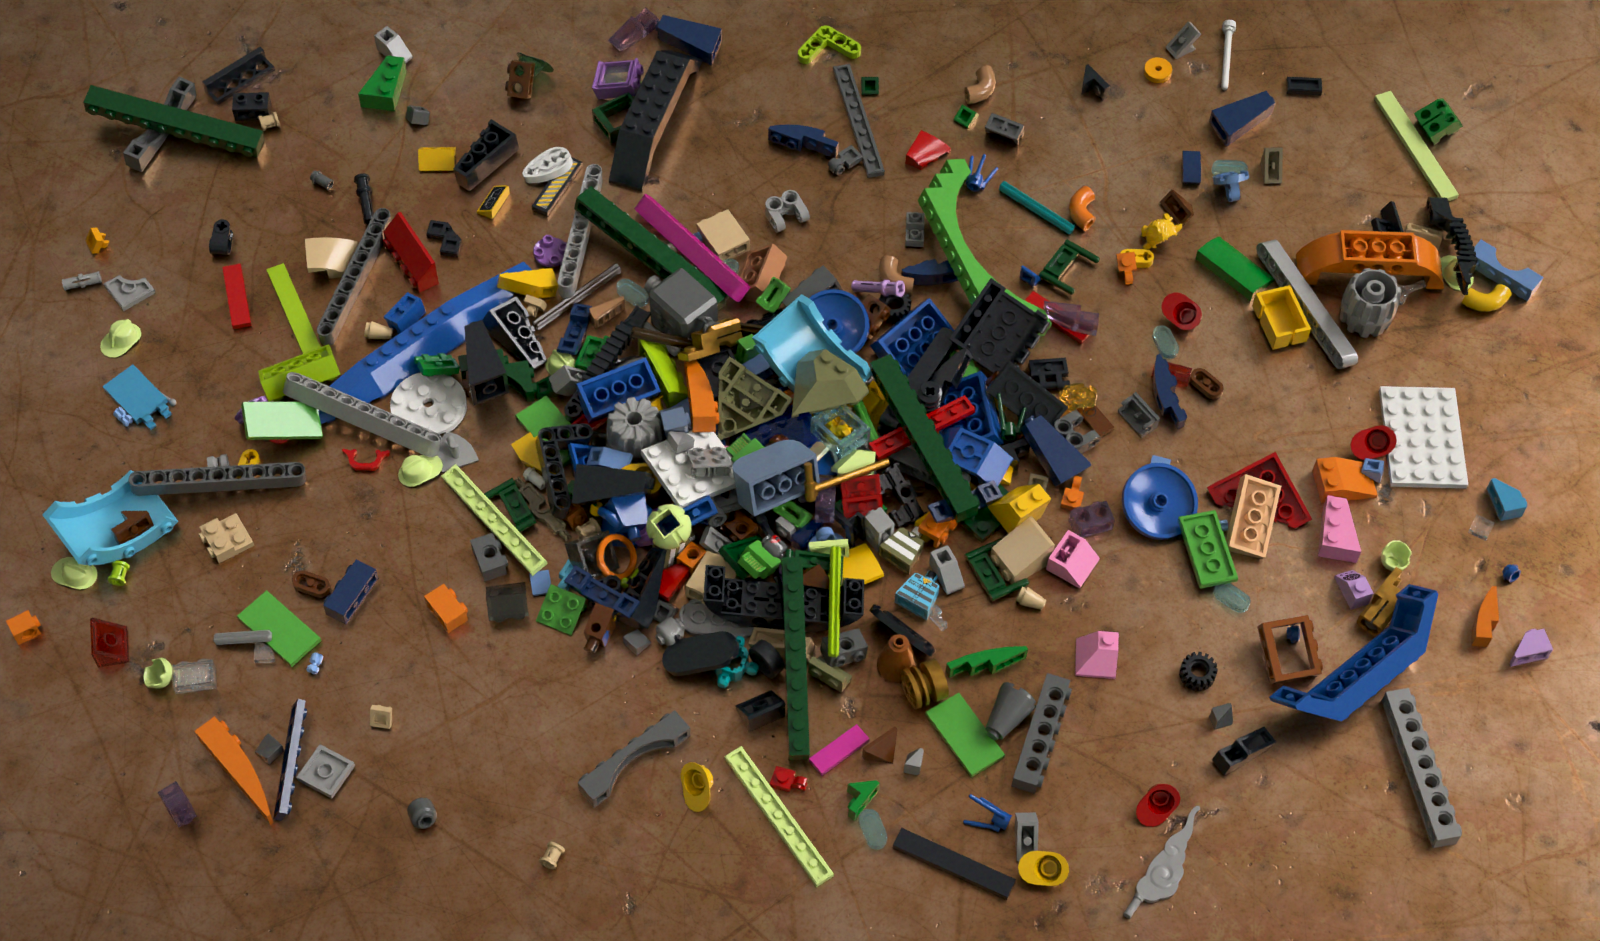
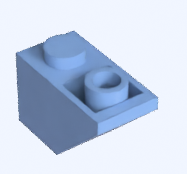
M607 447L591 448L587 465L622 469L624 466L631 464L633 455Z

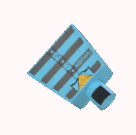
M930 570L925 576L914 573L897 590L894 603L927 620L939 593V585L935 583L938 575Z

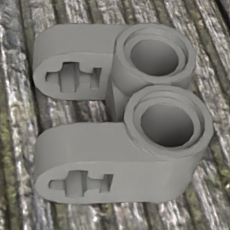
M794 190L783 192L780 198L777 196L769 197L765 202V216L776 233L786 229L783 214H795L800 223L810 220L807 207L799 194Z

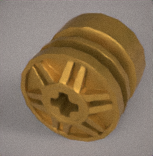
M935 658L920 663V671L915 665L911 666L910 670L908 668L901 670L903 690L915 710L921 708L922 704L924 706L929 705V696L934 702L949 697V688L944 672Z

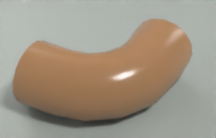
M991 66L979 68L976 71L978 84L964 88L967 104L986 100L993 93L996 81Z
M887 255L881 257L879 264L881 280H890V282L903 281L905 284V295L912 296L914 278L901 276L897 272V258Z

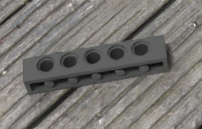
M1047 673L1016 767L1012 787L1034 794L1037 787L1041 788L1044 776L1041 773L1043 769L1047 770L1050 758H1047L1048 751L1053 752L1056 742L1052 738L1054 734L1058 735L1061 723L1058 720L1059 717H1064L1067 707L1063 704L1065 699L1069 700L1072 688H1069V679ZM1050 697H1056L1058 700L1054 701ZM1045 714H1050V715H1052L1053 717H1052V718H1047V717L1045 716ZM1043 731L1046 732L1048 735L1043 736L1039 734V732ZM1033 749H1039L1042 753H1035ZM1031 766L1034 767L1036 770L1030 771L1027 767Z

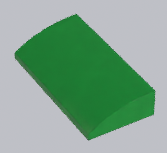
M1220 236L1210 240L1197 250L1196 260L1249 301H1252L1256 293L1262 292L1274 281L1271 275Z

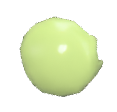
M1393 540L1383 548L1381 562L1390 571H1393L1395 567L1403 571L1410 564L1409 560L1412 552L1407 544L1400 540Z
M165 658L152 659L153 665L144 669V684L148 688H164L172 679V665Z

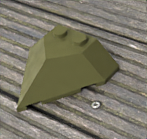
M826 349L810 351L797 362L792 418L799 417L801 413L809 412V414L839 408V405L850 404L851 406L858 404L869 393V389L856 368Z
M729 356L719 371V440L721 441L783 415L793 398L778 388L776 389Z

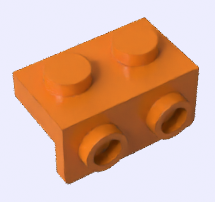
M929 512L919 526L918 532L934 540L933 547L937 548L940 543H945L949 535L948 532L955 529L957 522L954 519L943 523H936Z

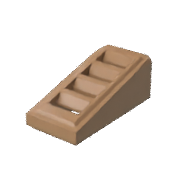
M621 296L589 308L590 320L595 329L625 310L624 297Z

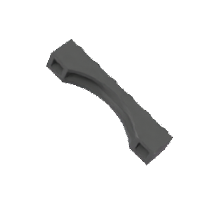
M178 77L170 88L164 105L187 110L197 96L195 83ZM148 129L141 136L133 139L123 152L126 166L142 172L169 134H161L156 130Z
M675 710L670 714H665L657 724L646 728L641 736L631 739L622 750H616L606 762H600L595 770L584 774L578 782L580 793L595 808L610 797L612 787L624 767L635 758L649 751L675 748L691 736L689 725Z

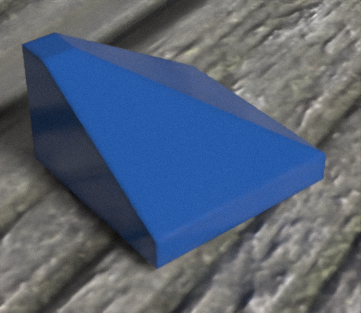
M1021 266L1019 278L1035 287L1041 278L1025 266Z

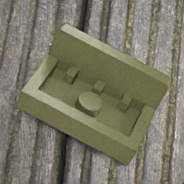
M812 656L808 662L809 674L841 693L852 679V675L837 666L831 667L827 665L822 657L816 658Z

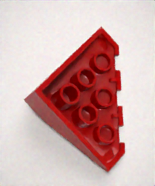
M1276 452L1207 487L1216 505L1234 507L1240 478L1247 474L1281 486L1273 522L1288 524V527L1295 529L1312 520Z

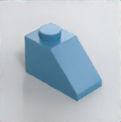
M1496 478L1491 479L1486 489L1500 521L1522 517L1527 508V501L1522 497L1521 492Z

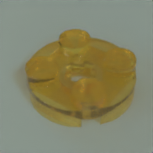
M1083 383L1070 384L1064 387V391L1060 390L1059 400L1068 406L1067 410L1070 411L1083 407L1091 408L1096 405L1097 390L1091 385L1090 388L1084 387Z

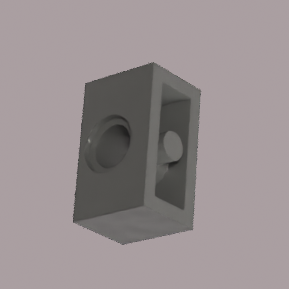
M493 533L470 540L471 548L484 582L507 574L506 566H508L506 556H501V543L499 539L495 540Z
M859 628L839 633L838 657L828 656V636L822 638L820 651L827 665L831 667H840L854 661L859 662L866 658L868 645Z

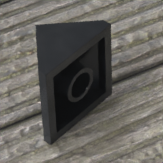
M770 690L735 705L748 732H751L785 717L786 704L781 697Z

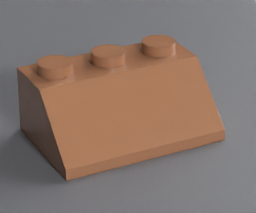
M773 243L748 252L739 274L750 286L743 299L756 302L757 298L762 295L770 284L772 277L779 279L785 267L787 255Z

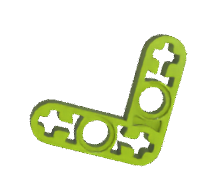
M824 25L798 50V61L802 64H809L826 46L833 48L848 58L856 59L861 55V45L834 28ZM842 40L844 43L836 44L835 41ZM812 43H819L820 46H818V47H813L811 44H812Z

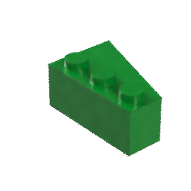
M386 56L358 93L361 107L387 111L396 110L407 72L404 57Z

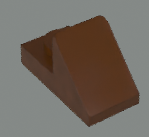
M121 511L125 521L112 528L111 531L116 542L120 545L141 535L153 527L154 524L148 511Z

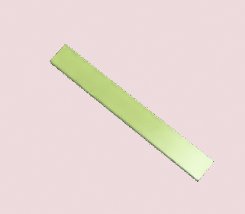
M1388 91L1375 95L1374 100L1437 197H1446L1448 201L1457 199L1459 196L1458 192L1393 93Z
M456 464L441 475L450 488L532 576L548 564L540 553Z
M740 746L725 755L724 759L814 885L818 887L834 877L832 870L743 747Z

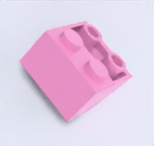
M1068 530L1048 558L1046 570L1081 588L1100 558L1084 538Z

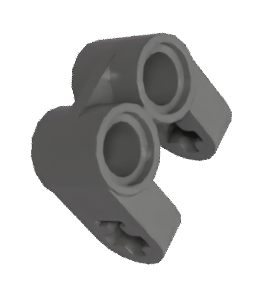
M1074 410L1057 419L1054 428L1082 454L1096 446L1100 442L1101 437L1095 430L1085 435L1075 432L1073 428L1083 421V416L1077 410Z

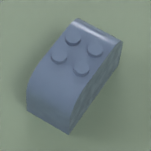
M783 440L737 459L733 463L732 469L738 503L753 516H757L804 495V463H812L813 480L816 483H820L816 454L801 442Z

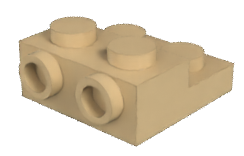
M237 513L221 521L216 518L200 526L201 532L198 533L203 544L207 542L209 545L207 548L211 558L215 557L218 563L255 546Z

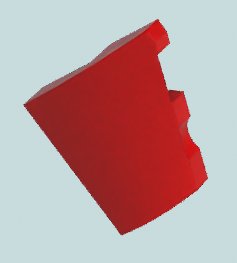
M921 130L906 154L905 164L922 170L929 163L937 161L939 156L944 153L949 154L951 148L940 139Z
M674 564L664 569L659 597L669 602L677 590L680 591L690 577V568Z

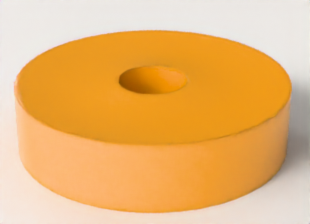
M1151 58L1144 67L1145 77L1153 83H1164L1170 79L1172 74V65L1163 58Z

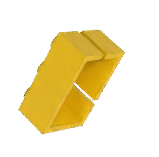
M1290 285L1256 293L1252 307L1258 319H1260V324L1272 350L1286 347L1289 345V342L1291 345L1307 342L1311 328Z

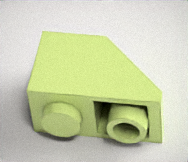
M850 449L831 467V471L836 472L837 476L875 463L876 452ZM873 471V472H870V473H867V474H865V475L874 474V471Z

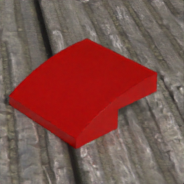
M879 474L863 475L841 483L844 517L851 518L857 512L866 516L871 510H876L879 507L883 509Z

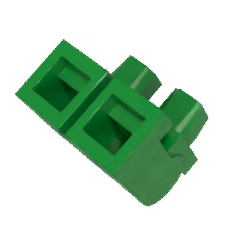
M1443 98L1435 100L1414 113L1417 121L1434 145L1440 142L1439 139L1446 134L1447 136L1453 135L1463 127L1458 117Z

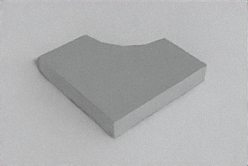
M118 275L103 284L123 312L155 294L154 288L146 278L127 280Z

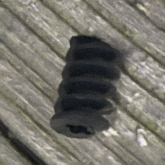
M933 381L922 383L917 395V400L920 404L924 405L927 414L940 408L942 389L939 384Z

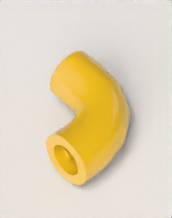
M1503 284L1496 285L1492 292L1488 294L1470 288L1468 295L1464 296L1461 303L1477 311L1490 312L1501 308L1509 300L1512 293Z

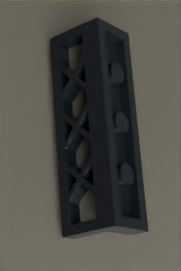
M258 47L202 81L205 93L219 105L232 97L233 93L242 91L273 72L275 67L266 59L264 50ZM263 64L268 67L264 70H258V67ZM246 74H253V77L249 79L243 78ZM232 83H239L235 88L229 87ZM218 91L224 92V94L218 98L214 95Z

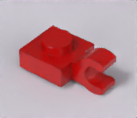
M776 766L770 786L786 792H790L791 787L805 791L808 783L806 777H795L796 771Z

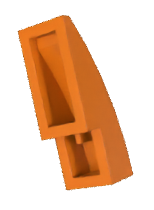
M1497 586L1491 587L1477 611L1472 628L1471 646L1488 647L1492 640V630L1495 629L1499 622Z

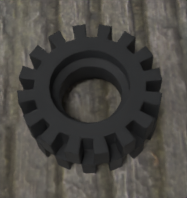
M905 292L902 297L880 295L879 300L886 305L890 303L901 305L900 309H891L889 311L890 315L886 320L887 323L891 320L893 321L892 324H896V321H900L911 311V299H909L908 294L905 295Z
M1192 652L1191 656L1188 654L1183 659L1179 676L1182 677V683L1186 682L1185 686L1187 688L1191 685V690L1195 691V688L1198 687V691H1202L1203 687L1206 690L1209 686L1213 685L1218 668H1216L1217 663H1213V657L1208 659L1209 654L1205 653V656H1202V652H1198V655ZM1193 666H1200L1205 669L1206 675L1203 677L1195 676L1191 672V668Z

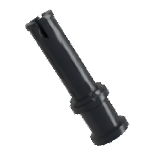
M362 173L354 177V182L357 184L356 194L360 197L364 224L369 225L374 215L371 201L372 188L369 185L370 176Z

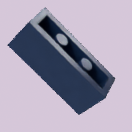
M357 559L352 565H349L345 576L336 583L332 594L328 595L324 600L323 606L326 615L347 624L379 579L377 570Z

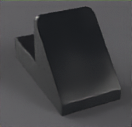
M1087 64L1085 66L1081 95L1093 90L1095 95L1099 96L1102 100L1108 98L1110 85Z
M1026 438L1000 446L1013 457L1010 466L1014 470L1019 468L1020 461L1018 457L1025 456L1030 450V445Z

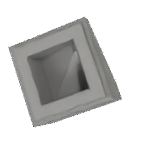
M668 432L667 441L676 454L694 447L695 440L687 433Z
M922 748L907 755L903 773L920 774L924 753Z

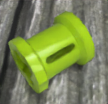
M113 561L112 573L107 580L112 585L124 586L126 583V572L130 569V565L124 561Z

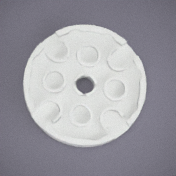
M420 372L406 378L396 387L391 397L390 409L394 415L442 434L444 432H451L461 423L466 413L467 400L463 387L453 377L446 375L428 377L423 376ZM432 401V403H434L430 407L424 406V404L427 402Z

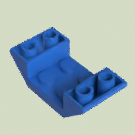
M961 427L945 428L941 436L944 440L945 448L949 449L952 453L954 463L958 464L962 471L976 476L979 484L982 485L994 480L996 485L999 486L1013 461V457L995 442Z

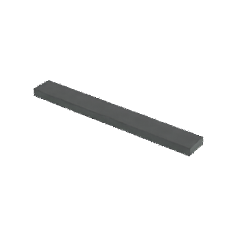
M850 64L834 66V77L858 151L863 156L862 163L866 176L870 178L884 175L885 170Z

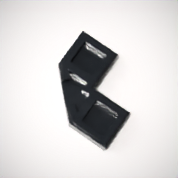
M430 220L426 233L427 238L443 240L440 255L458 258L462 239L453 231L448 222Z

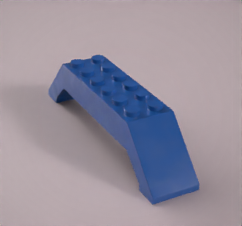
M1408 584L1396 594L1397 601L1389 627L1309 692L1306 693L1282 686L1269 697L1270 701L1338 721L1347 719L1353 711L1360 708L1364 702L1376 695L1381 688L1389 684L1392 679L1404 672L1409 665L1417 661L1426 652L1438 599L1437 591Z

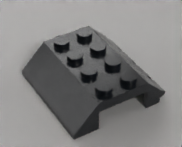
M990 278L949 340L959 351L963 348L968 349L973 356L971 360L994 374L996 371L1000 372L1008 361L1020 369L1017 364L1023 365L1031 353L1027 349H1034L1041 338L1038 333L1044 334L1050 322L1047 321L1048 318L1039 310L1034 312L1006 293L1004 286Z

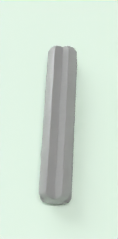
M270 630L215 633L213 641L216 645L269 642L272 640V632Z

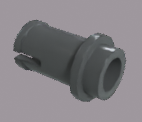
M315 170L310 176L313 184H319L327 190H330L334 185V180L323 175L321 171Z

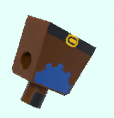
M595 603L584 630L587 640L584 650L595 654L598 646L606 647L619 622L614 609Z

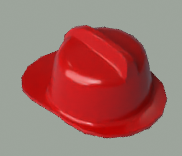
M1178 292L1168 294L1164 298L1161 307L1163 315L1178 328L1191 330L1199 325L1202 320V311L1194 301Z
M1374 426L1361 430L1353 436L1350 443L1351 451L1359 459H1374L1392 452L1396 446L1397 439L1394 431L1388 426Z
M1168 784L1152 786L1136 808L1137 819L1141 824L1154 827L1163 823L1180 804L1181 798L1178 790Z

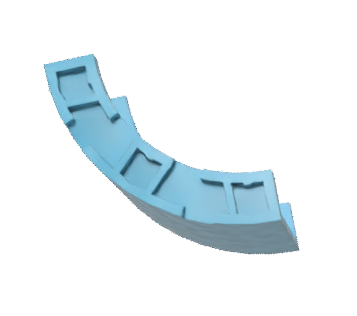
M802 294L752 337L756 344L754 346L755 349L763 355L774 372L779 376V382L794 393L797 362L808 352L822 349L828 350L856 368L864 382L873 375L868 363L851 349L847 351L840 345L842 343L841 339L832 329L827 330L823 325L822 321L824 319L814 301ZM832 409V410H827V411H822V412H817V413H813V414H814V415H817V414H818V415H820L821 417L825 418V417H826L828 414H830L834 409Z
M132 470L111 486L112 490L103 495L98 493L86 498L83 503L76 504L75 501H54L42 514L78 564L89 566L107 564L132 557L164 534L172 531L178 520L159 495L137 496L131 492L128 479L130 474L135 472ZM121 511H148L154 524L153 527L141 535L120 545L116 542L111 531L112 528L125 521Z

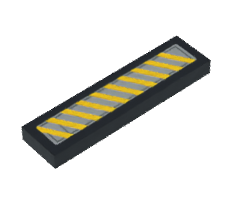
M572 158L573 164L570 170L562 176L549 180L533 203L532 210L548 216L583 166V162Z

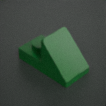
M873 780L849 783L847 785V792L854 797L847 807L849 808V818L854 821L858 818L878 793L880 782Z

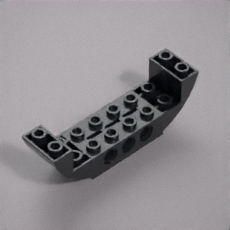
M705 565L703 601L712 613L727 621L736 623L738 626L784 630L782 583L725 578V566ZM844 578L842 593L840 594V628L854 623L864 615V579ZM803 585L805 632L817 633V631L828 630L829 589Z

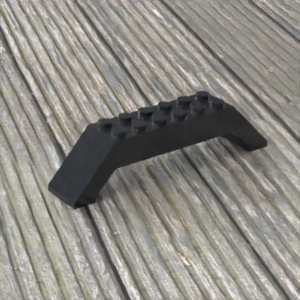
M672 50L656 51L619 129L609 183L643 192L649 179L648 175L656 146L690 73L697 74L702 64L701 58Z

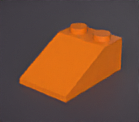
M1339 457L1316 459L1312 472L1320 502L1325 503L1328 495L1346 498L1347 501L1377 498L1378 495L1373 479L1361 473L1364 462Z

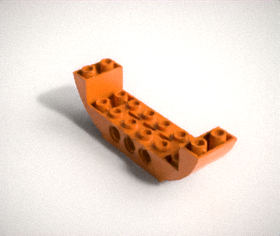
M1341 230L1338 233L1329 234L1309 242L1296 253L1297 269L1309 285H1317L1321 272L1360 274L1363 269L1370 268L1372 270H1385V273L1389 275L1424 276L1426 289H1444L1441 258L1438 250L1432 243L1424 238L1415 236L1414 233Z

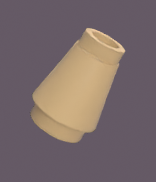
M373 321L371 323L367 322L364 337H369V339H391L393 328Z
M1022 586L1016 598V601L1020 602L1019 605L1040 610L1043 609L1046 603V599L1029 587L1025 588Z

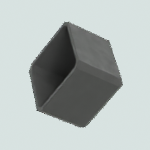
M679 268L650 290L651 323L662 333L692 339L691 333L700 331L703 328V323L698 320L700 316H708L713 321H718V303L716 298L683 268Z

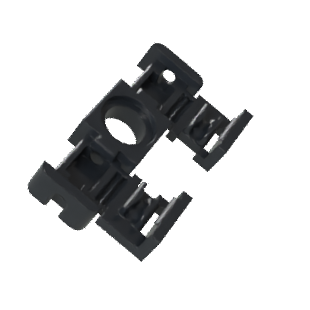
M899 463L886 468L882 472L883 474L879 476L881 493L884 494V490L888 488L889 490L892 489L901 505L898 511L894 509L888 513L890 519L895 523L896 529L909 521L913 523L927 514V511L923 512L916 500L918 495L909 479L905 481L898 469ZM901 488L908 489L909 497L906 498L901 495Z

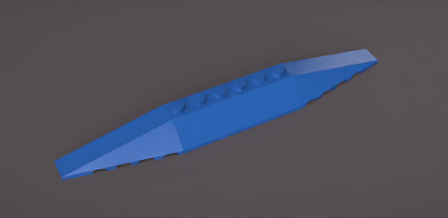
M523 261L500 274L524 270L531 271L532 269ZM499 274L450 299L361 359L329 387L371 404L370 401L377 398L382 399L386 397L403 380L420 373L418 364L414 363L415 356H421V354L433 356L438 353L447 355L466 342L465 325L483 320L490 309L512 299L515 292L497 288ZM319 410L321 424L325 422L330 423L335 420L336 417Z

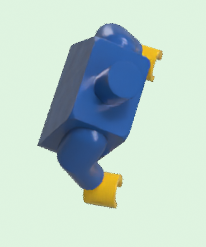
M645 494L611 498L604 507L602 502H597V506L591 504L590 513L592 515L604 518L615 529L616 533H628L631 542L641 539L640 531L646 526L647 519L653 511L646 503Z

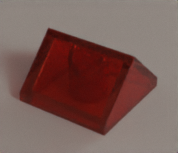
M92 617L90 619L91 655L97 667L129 662L127 626Z

